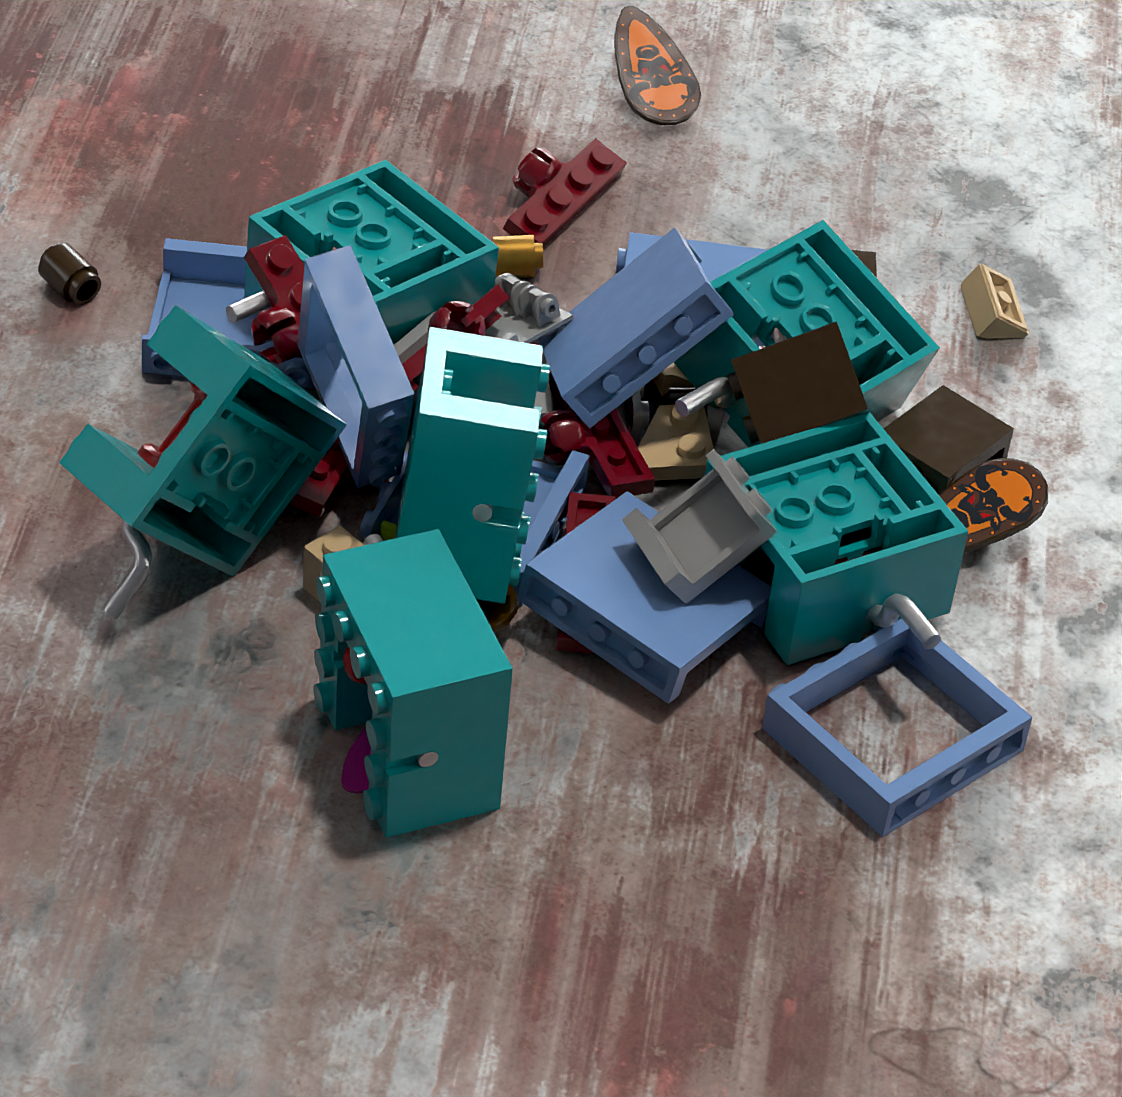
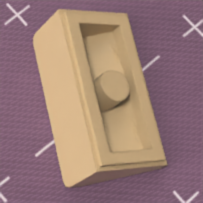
M979 263L961 283V290L976 336L985 339L1025 338L1029 334L1012 280Z

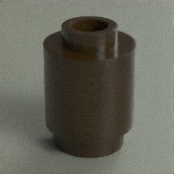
M60 243L51 246L42 254L38 266L39 275L66 301H74L78 305H83L96 297L101 288V279L98 277V271L70 244Z

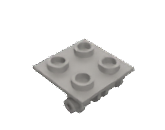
M505 273L495 279L494 287L499 284L510 298L497 309L502 317L485 331V336L501 339L507 333H512L518 336L519 342L531 343L541 336L554 333L558 327L571 321L574 317L572 314L559 308L557 298L553 294L543 292L540 288L527 281H520L513 274Z

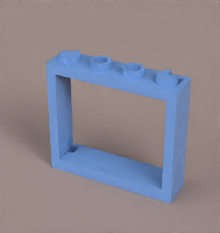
M351 245L305 259L298 348L322 405L347 424L337 438V441L357 488L369 484L373 487L383 486L385 479L401 474L415 394Z
M901 618L887 628L880 627L875 634L861 642L849 644L840 654L824 663L814 664L803 675L789 683H782L773 688L766 698L762 729L878 834L884 837L1024 751L1033 717L942 640L936 647L925 649ZM903 657L981 723L983 727L891 783L886 784L806 712Z

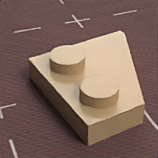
M659 405L638 446L639 451L655 477V481L698 479L705 476L708 459L706 454L714 448L704 406L683 417L678 413L675 405Z

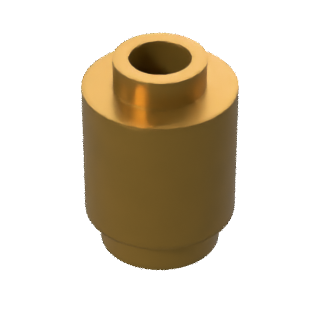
M534 235L493 236L492 242L499 247L495 279L505 273L513 274L517 278L535 277V269L543 268V244L534 243Z

